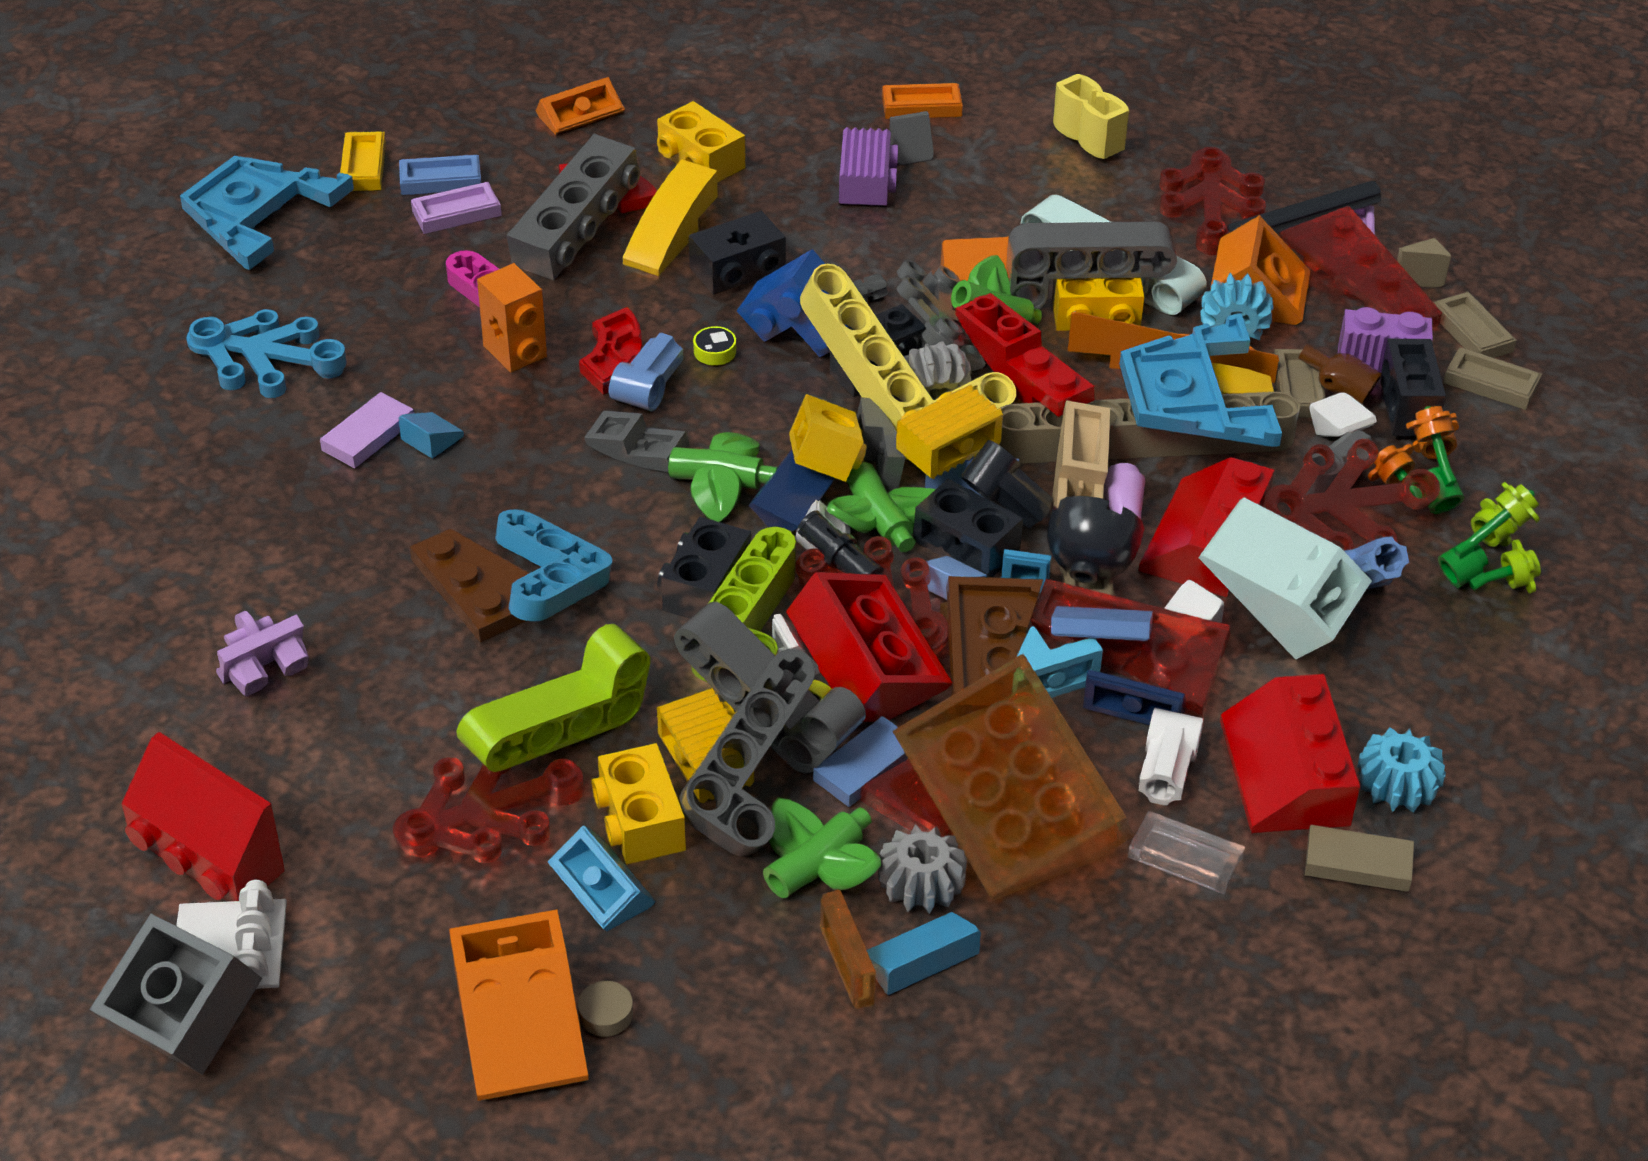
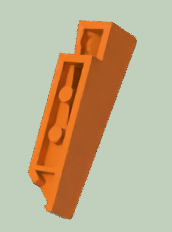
M1072 312L1068 351L1110 355L1109 368L1121 369L1119 365L1121 351L1169 335L1175 340L1188 336V334H1177ZM1249 346L1248 353L1209 356L1211 363L1225 364L1270 376L1272 383H1275L1279 362L1278 355L1257 351Z

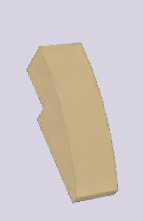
M1066 401L1058 446L1051 513L1054 505L1058 508L1060 500L1065 497L1089 496L1103 499L1104 482L1108 473L1110 408Z

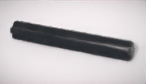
M1368 181L1259 215L1277 234L1379 204L1381 202V189L1375 181ZM1259 215L1228 224L1227 234Z

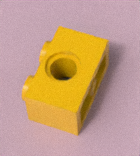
M805 395L789 432L795 463L846 482L851 469L858 470L866 453V444L863 443L862 430L859 427L856 413L811 395Z

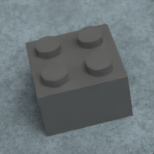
M150 913L89 1010L123 1033L203 1075L263 978L234 955Z

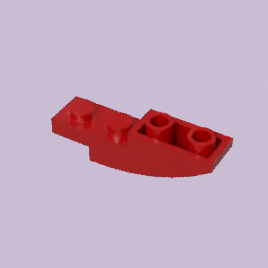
M992 293L976 297L973 301L955 308L956 317L980 355L994 372L1002 373L1013 381L1016 387V396L1023 403H1041L1056 416L1060 417L1063 415L1066 401L1083 404L1095 401L1094 385L1042 346L1041 331Z

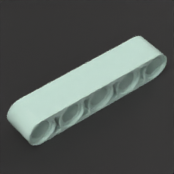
M1059 195L1049 196L1025 213L1021 219V224L1111 222ZM1178 256L1177 264L1169 274L1161 277L1141 278L1144 303L1168 315H1177L1204 294L1207 288V281L1202 271L1194 264Z

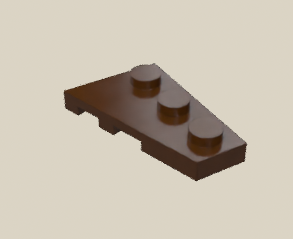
M451 528L409 546L411 560L480 643L526 622V620L519 619L511 614L508 608L512 584L529 574L527 571Z
M948 576L946 594L951 681L953 682L951 685L952 710L1001 711L1009 688L1010 670L1024 642L1043 579Z

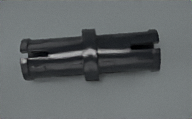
M818 510L810 512L800 522L798 534L824 555V561L831 568H839L842 572L851 574L883 575L884 568L878 565L872 558H869L857 546V540L849 533L843 534L840 530L836 529Z

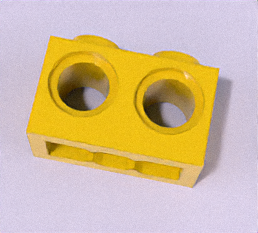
M692 101L657 119L658 152L674 163L678 164L683 159L717 170V183L746 168L745 135L696 102Z
M1141 278L1054 279L1052 304L1056 331H1070L1072 312L1141 326L1144 305V291Z
M657 743L598 756L599 778L592 779L594 799L598 809L606 807L609 816L604 817L607 837L611 847L620 846L626 865L686 851L685 817Z

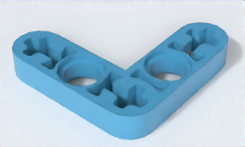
M514 509L506 510L499 514L495 536L497 543L541 566L512 584L508 609L515 617L526 621L545 620L609 583L612 557L606 551L530 512Z

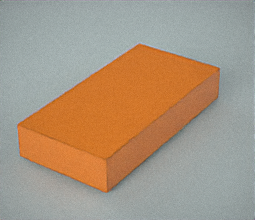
M959 84L882 86L885 119L925 111L929 113V118L962 117L963 105Z

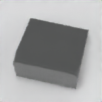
M925 111L890 117V145H898L897 165L933 160L934 149L929 113Z

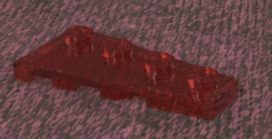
M1350 206L1279 232V237L1290 249H1294L1304 256L1303 263L1315 272L1320 269L1335 280L1334 286L1345 295L1349 293L1356 295L1365 302L1364 307L1373 308L1379 313L1401 315L1404 312H1415L1423 317L1432 318V327L1440 324L1442 312Z
M1050 579L1045 580L1031 617L1032 626L1063 644L1075 643L1088 638L1054 636V634H1051L1052 615L1056 606L1153 611L1152 630L1147 641L1095 638L1103 649L1101 664L1134 681L1184 693L1186 708L1203 716L1230 637V625Z

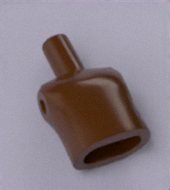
M1306 344L1298 357L1301 361L1320 371L1319 383L1325 389L1337 394L1347 393L1361 405L1369 397L1382 376L1381 372L1348 353H1337L1332 357H1328Z

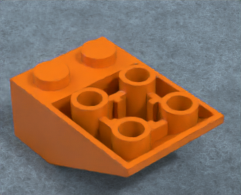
M558 910L450 928L454 968L477 1100L481 1101L589 1080Z

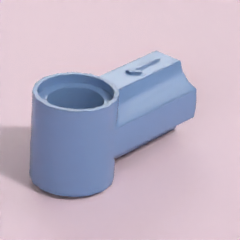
M659 333L656 338H650L630 364L620 362L616 366L609 384L610 398L650 412L655 411L663 398L667 380L683 361V348L675 342L673 336Z
M1393 537L1379 538L1358 548L1344 550L1372 580L1367 589L1390 585L1393 579L1401 576L1402 569L1409 563L1406 546L1398 544Z

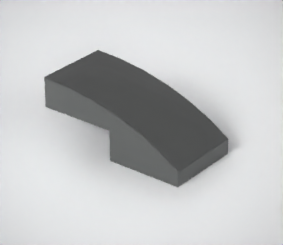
M861 397L857 420L862 430L863 443L866 444V453L863 460L876 461L877 473L886 491H892L899 488L905 462V456L896 449L897 431L887 415L870 398Z
M603 411L584 437L588 446L614 459L638 467L668 472L669 457L674 447L688 448L690 446L686 431L647 428L643 415L640 413Z

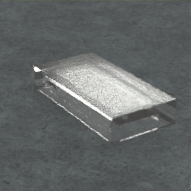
M1148 811L1129 845L1128 857L1225 894L1243 859L1245 847Z

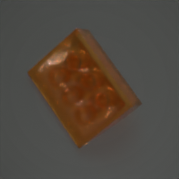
M1021 654L892 731L953 835H955L960 847L964 850L966 857L992 901L1086 865L1134 837L1124 812L1024 654Z

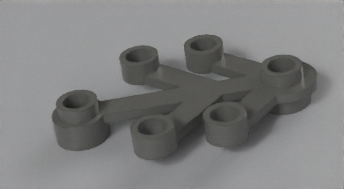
M906 259L897 270L898 276L902 279L897 287V291L926 321V330L922 333L925 342L929 346L936 345L939 342H944L946 346L956 344L959 346V349L964 344L974 346L965 330L961 329L962 325L956 317V312L953 310L951 303V294L955 285L960 282L959 277L949 268L940 266L937 270L932 269L922 282L926 276L924 269L916 262Z

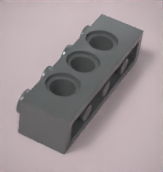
M593 134L506 235L511 262L521 269L555 280L561 271L573 262L576 253L586 241L594 237L597 228L607 216L615 212L618 203L627 192L637 185L640 178V168L637 163L635 147Z

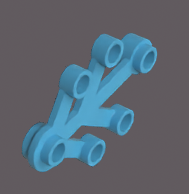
M270 309L257 311L253 316L226 325L218 318L203 317L195 320L190 325L186 337L187 345L191 351L211 358L218 369L220 386L225 390H237L246 383L243 366L240 363L233 362L227 350L242 353L258 376L261 395L267 398L279 397L286 391L284 374L279 370H275L268 358L312 366L323 378H335L341 375L347 364L345 347L338 340H320L313 344L310 349L281 344L293 339L300 344L314 343L320 337L318 322L313 317L305 316L296 319L291 324L280 327L277 312ZM253 331H255V333L257 334L249 338L242 337V335L248 334Z

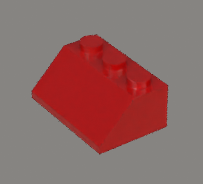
M1230 457L1182 478L1139 564L1138 571L1180 584H1184L1187 580H1192L1213 594L1228 597L1230 590L1198 557L1242 498L1245 497L1268 509L1275 470Z
M815 572L786 611L797 630L798 636L805 643L818 665L820 673L826 679L831 689L835 687L846 688L860 699L865 708L866 715L863 722H876L882 716L891 720L942 693L953 683L886 575Z
M1324 674L1275 677L1221 714V727L1251 833L1310 829V825L1328 828L1351 826L1360 784Z
M161 732L151 737L121 803L127 823L125 832L130 841L140 850L146 851L149 849L163 858L166 865L178 875L186 874L200 883L204 891L215 900L239 901L240 891L252 880L263 881L269 886L285 871L272 804Z

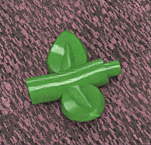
M998 255L989 256L979 262L970 272L968 281L962 280L953 288L951 303L954 308L973 301L976 297L992 293L1031 324L1037 325L1041 321V310L1034 308L1033 303L1029 299L1011 296L1008 274L1004 263Z
M724 432L713 436L709 449L674 447L669 457L668 472L670 478L693 480L690 492L699 510L708 519L722 522L737 505L742 487L758 490L761 484H765L778 467L765 466L763 459L756 457L760 451V444L755 439L739 433Z
M864 462L861 463L858 470L851 469L846 483L853 495L842 496L832 500L827 506V512L858 532L868 533L875 528L888 545H896L901 552L911 550L915 545V540L912 537L915 507L936 489L901 487L887 493L872 464Z
M778 797L773 803L771 812L775 819V831L769 843L774 852L781 856V858L764 868L763 875L767 885L777 896L787 898L818 877L834 890H845L864 882L880 868L881 858L878 853L867 846L858 844L863 838L862 830L872 823L869 813L864 808L859 807L851 814L839 812L824 825L812 811L795 801Z

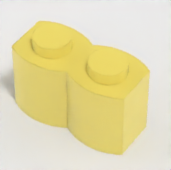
M1075 74L1056 83L1053 123L1058 131L1070 139L1078 140L1084 150L1097 158L1105 159L1125 150L1129 108L1121 99L1103 92L1097 82L1081 74Z

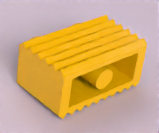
M971 384L954 393L945 392L936 402L920 410H909L897 421L896 449L926 475L935 479L937 474L941 476L944 471L949 472L951 467L956 468L958 464H963L965 460L970 461L988 440L999 445L1002 435L1003 413L1001 408H996L995 403L991 404L989 399L985 400L983 394L979 395L978 390H974Z
M714 688L657 707L658 734L687 782L735 713L734 709L726 701L722 702L719 700ZM733 748L722 749L723 761L729 767L734 769L744 767L743 757L737 750ZM754 771L744 786L750 787L754 783ZM696 789L693 791L701 803H705L708 798L715 799L714 795L708 790Z

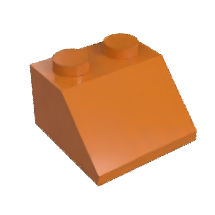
M1259 215L1220 238L1211 285L1214 280L1226 283L1229 273L1233 275L1235 280H1242L1248 273L1252 279V284L1263 281L1266 293L1270 294L1273 299L1272 322L1297 325L1302 322L1310 269Z

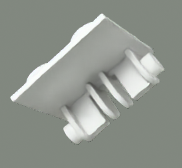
M252 880L240 891L239 901L179 904L177 927L238 958L263 978L256 989L279 988L287 906L286 899H273L272 893L267 888L265 882Z

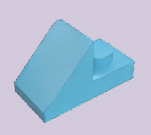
M1032 626L1010 670L1007 704L1011 710L1085 688L1088 670L1100 672L1103 649L1095 638H1088L1075 643H1067L1050 650L1037 629Z

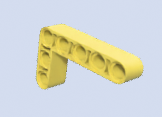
M827 263L818 266L801 293V307L861 397L870 398L887 415L897 431V421L906 412L912 409L920 410L936 402L937 399L933 400L847 273L835 264ZM844 324L850 326L853 330L847 328ZM868 360L875 362L878 366L871 364ZM999 372L987 373L951 391L954 393L971 384L974 390H978L979 395H984L985 400L988 399L987 397L991 398L995 402L997 409L1012 404L1016 397V387L1013 381L1008 376ZM892 395L898 397L902 402L896 400Z

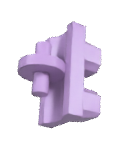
M247 611L236 614L235 623L237 630L224 635L228 646L217 651L220 667L217 668L216 673L223 684L232 681L240 692L247 697L262 690L268 684V676L262 667L263 665L276 660L285 676H291L306 669L309 656L302 641L304 625L297 614L277 624H274L269 616L255 621Z

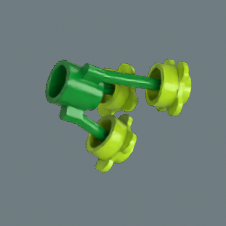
M1503 482L1501 486L1505 491L1495 498L1499 505H1496L1488 498L1480 502L1481 511L1476 513L1471 519V527L1474 534L1464 542L1438 556L1441 570L1456 588H1460L1468 582L1475 591L1488 582L1506 578L1512 589L1526 586L1528 593L1536 592L1534 578L1541 575L1540 561L1533 550L1525 551L1520 540L1512 541L1510 536L1518 530L1517 525L1521 527L1530 519H1533L1536 523L1540 521L1539 516L1534 512L1539 503L1534 498V491L1527 490L1522 484L1514 488L1512 485ZM1481 541L1491 547L1499 544L1508 546L1512 543L1513 550L1501 555L1502 568L1483 572V567L1488 565L1489 562L1485 552L1479 545Z

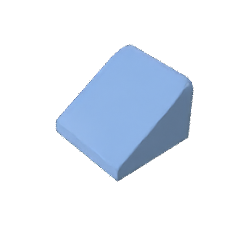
M949 556L929 560L923 565L922 588L947 600L946 585L948 576L986 577L987 575Z

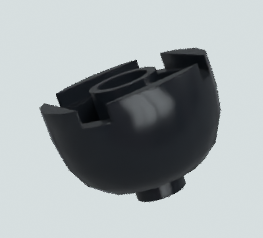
M1072 496L1061 499L1058 508L1054 505L1047 531V542L1053 559L1065 571L1070 573L1071 578L1081 583L1092 584L1097 582V580L1109 579L1123 573L1132 564L1141 545L1145 529L1142 520L1133 511L1123 506L1122 513L1119 514L1107 509L1108 500L1098 497Z

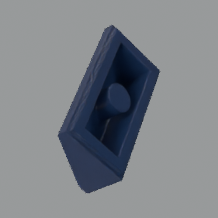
M791 450L749 504V507L768 527H781L792 532L798 528L811 505L816 500L819 501L836 478L796 464L793 450Z
M1088 670L1083 708L1150 725L1154 708L1184 714L1186 698L1184 693Z

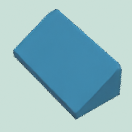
M585 825L548 861L554 871L605 931H609L644 912L656 903V900L605 840Z
M950 912L861 952V959L885 993L890 995L979 954L981 932L976 925Z

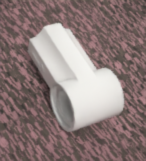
M1154 708L1145 751L1147 755L1143 763L1138 790L1144 793L1150 802L1167 806L1172 801L1181 800L1190 762H1195L1204 718Z

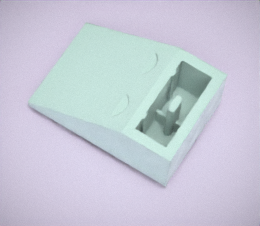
M1245 497L1237 503L1198 557L1295 659L1333 641L1372 582L1341 547Z

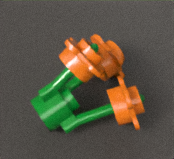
M1426 406L1424 410L1415 414L1417 420L1406 424L1407 430L1414 429L1417 440L1412 445L1407 444L1402 448L1397 449L1394 445H1390L1381 450L1373 460L1376 467L1370 471L1368 478L1372 482L1380 478L1386 486H1394L1401 482L1411 493L1417 507L1427 504L1431 513L1440 514L1456 508L1465 499L1447 457L1457 447V439L1454 433L1459 429V424L1455 420L1457 419L1456 413L1450 414L1449 411H1443L1442 406ZM1413 451L1422 453L1426 458L1437 459L1439 467L1432 468L1421 476L1422 484L1419 487L1409 476L1415 467V462L1409 456Z

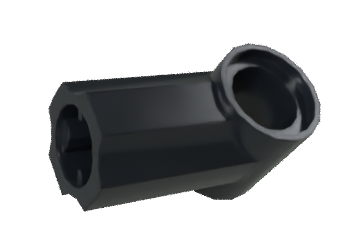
M988 440L962 472L960 478L984 498L990 501L994 500L999 506L1022 517L1023 526L1030 529L1036 523L1041 522L1051 510L1050 505L1053 497L1019 469L1021 464L1015 457L997 443Z

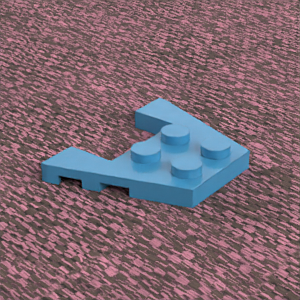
M233 156L181 194L180 198L182 209L245 269L251 270L274 252L272 238L253 230L258 223L274 211L279 210L284 203L296 194H301L328 207H332L354 190L352 176L344 173H338L337 179L320 176L319 169L305 167L300 172L283 170V163Z
M1242 313L1227 316L1224 324L1212 328L1208 323L1193 327V333L1182 338L1173 340L1169 335L1121 351L1119 365L1137 426L1271 447L1280 446L1282 431L1273 405L1226 408L1209 357L1248 353L1251 340Z

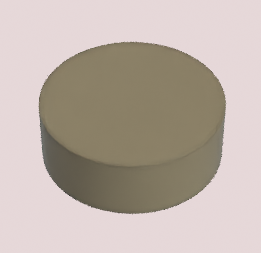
M600 981L585 988L578 999V1013L582 1027L589 1033L601 1037L614 1036L623 1032L633 1019V1000L629 990L613 981Z

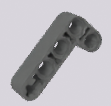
M1161 222L1026 223L1015 227L1009 235L1006 271L1009 278L1011 296L1029 299L1033 303L1034 308L1041 309L1047 300L1049 279L1161 277L1169 274L1175 268L1177 255L1171 231Z
M718 602L707 604L679 628L674 635L675 645L682 657L735 711L764 669L775 657L731 610ZM785 670L783 677L772 691L781 695L791 683L794 675L790 671ZM843 687L831 689L820 701L807 690L770 747L794 770L801 773H811L813 768H817L864 721L866 717L865 708L853 692ZM755 707L749 709L751 720L760 727L771 726L770 716L765 710Z
M798 649L783 650L772 659L693 773L678 798L685 821L728 852L737 856L755 854L772 838L775 831V819L772 812L766 805L745 792L742 787L814 680L815 667L811 658ZM788 670L794 676L788 687L779 695L772 690L783 677L784 671ZM755 707L765 710L770 716L771 726L760 727L751 720L749 709ZM733 748L737 750L743 757L744 767L740 769L729 767L723 761L722 749ZM696 789L710 791L715 797L716 808L714 810L701 809L694 801L693 791ZM747 818L752 820L758 828V838L756 840L743 838L736 828L737 819Z

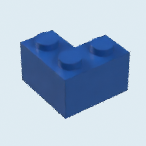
M811 249L757 281L737 312L764 342L793 327L819 357L830 352V349L800 304L801 293L812 273L818 266L825 264L817 253Z

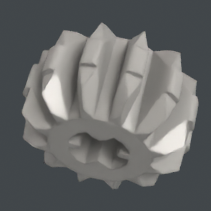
M944 342L931 346L925 344L923 348L909 350V355L903 356L933 400L939 398L945 392H951L972 381L970 362L966 359L965 352L960 351L959 346L956 344L947 346Z
M915 823L911 834L896 830L892 842L883 844V849L880 852L881 866L878 869V879L881 887L886 888V894L890 902L904 900L907 912L914 906L919 905L923 906L930 914L934 908V903L949 908L954 895L961 894L965 886L966 874L964 872H966L967 859L964 850L958 849L955 835L941 837L937 826L930 832H922Z

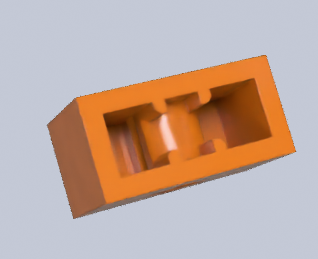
M515 263L477 278L483 346L510 373L547 357L542 289Z

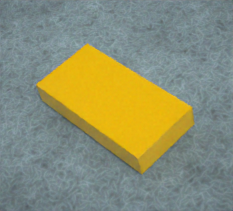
M385 132L345 133L340 173L352 176L354 186L352 191L381 190L386 149Z

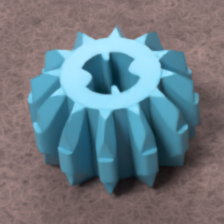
M1229 273L1226 283L1214 280L1211 285V291L1204 292L1201 299V322L1203 324L1208 323L1212 328L1224 324L1227 316L1242 313L1249 337L1260 340L1263 334L1262 329L1270 328L1273 299L1270 294L1266 293L1263 281L1252 284V279L1248 273L1242 280H1235L1233 275Z
M1390 727L1383 736L1372 734L1371 739L1367 742L1366 747H1364L1363 753H1360L1357 768H1359L1358 774L1360 775L1359 781L1361 783L1360 790L1371 792L1373 804L1382 801L1388 802L1392 812L1399 805H1404L1413 813L1420 804L1431 805L1432 800L1436 798L1439 788L1443 786L1446 775L1442 749L1431 747L1430 736L1414 737L1411 728L1405 734H1398Z

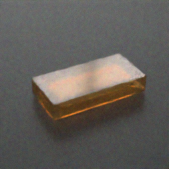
M840 890L822 894L820 929L852 1005L856 1009L874 1005L876 971Z

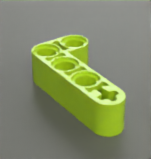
M768 527L760 530L709 601V603L718 602L731 610L775 656L778 654L777 642L771 636L760 631L794 582L796 576V540L791 531L781 527ZM691 666L693 674H694L697 678H699V679H701V680L707 682V681Z
M606 624L595 631L588 640L581 670L470 710L458 725L457 738L490 771L497 772L622 726L637 714L642 705L651 657L648 652L618 625Z

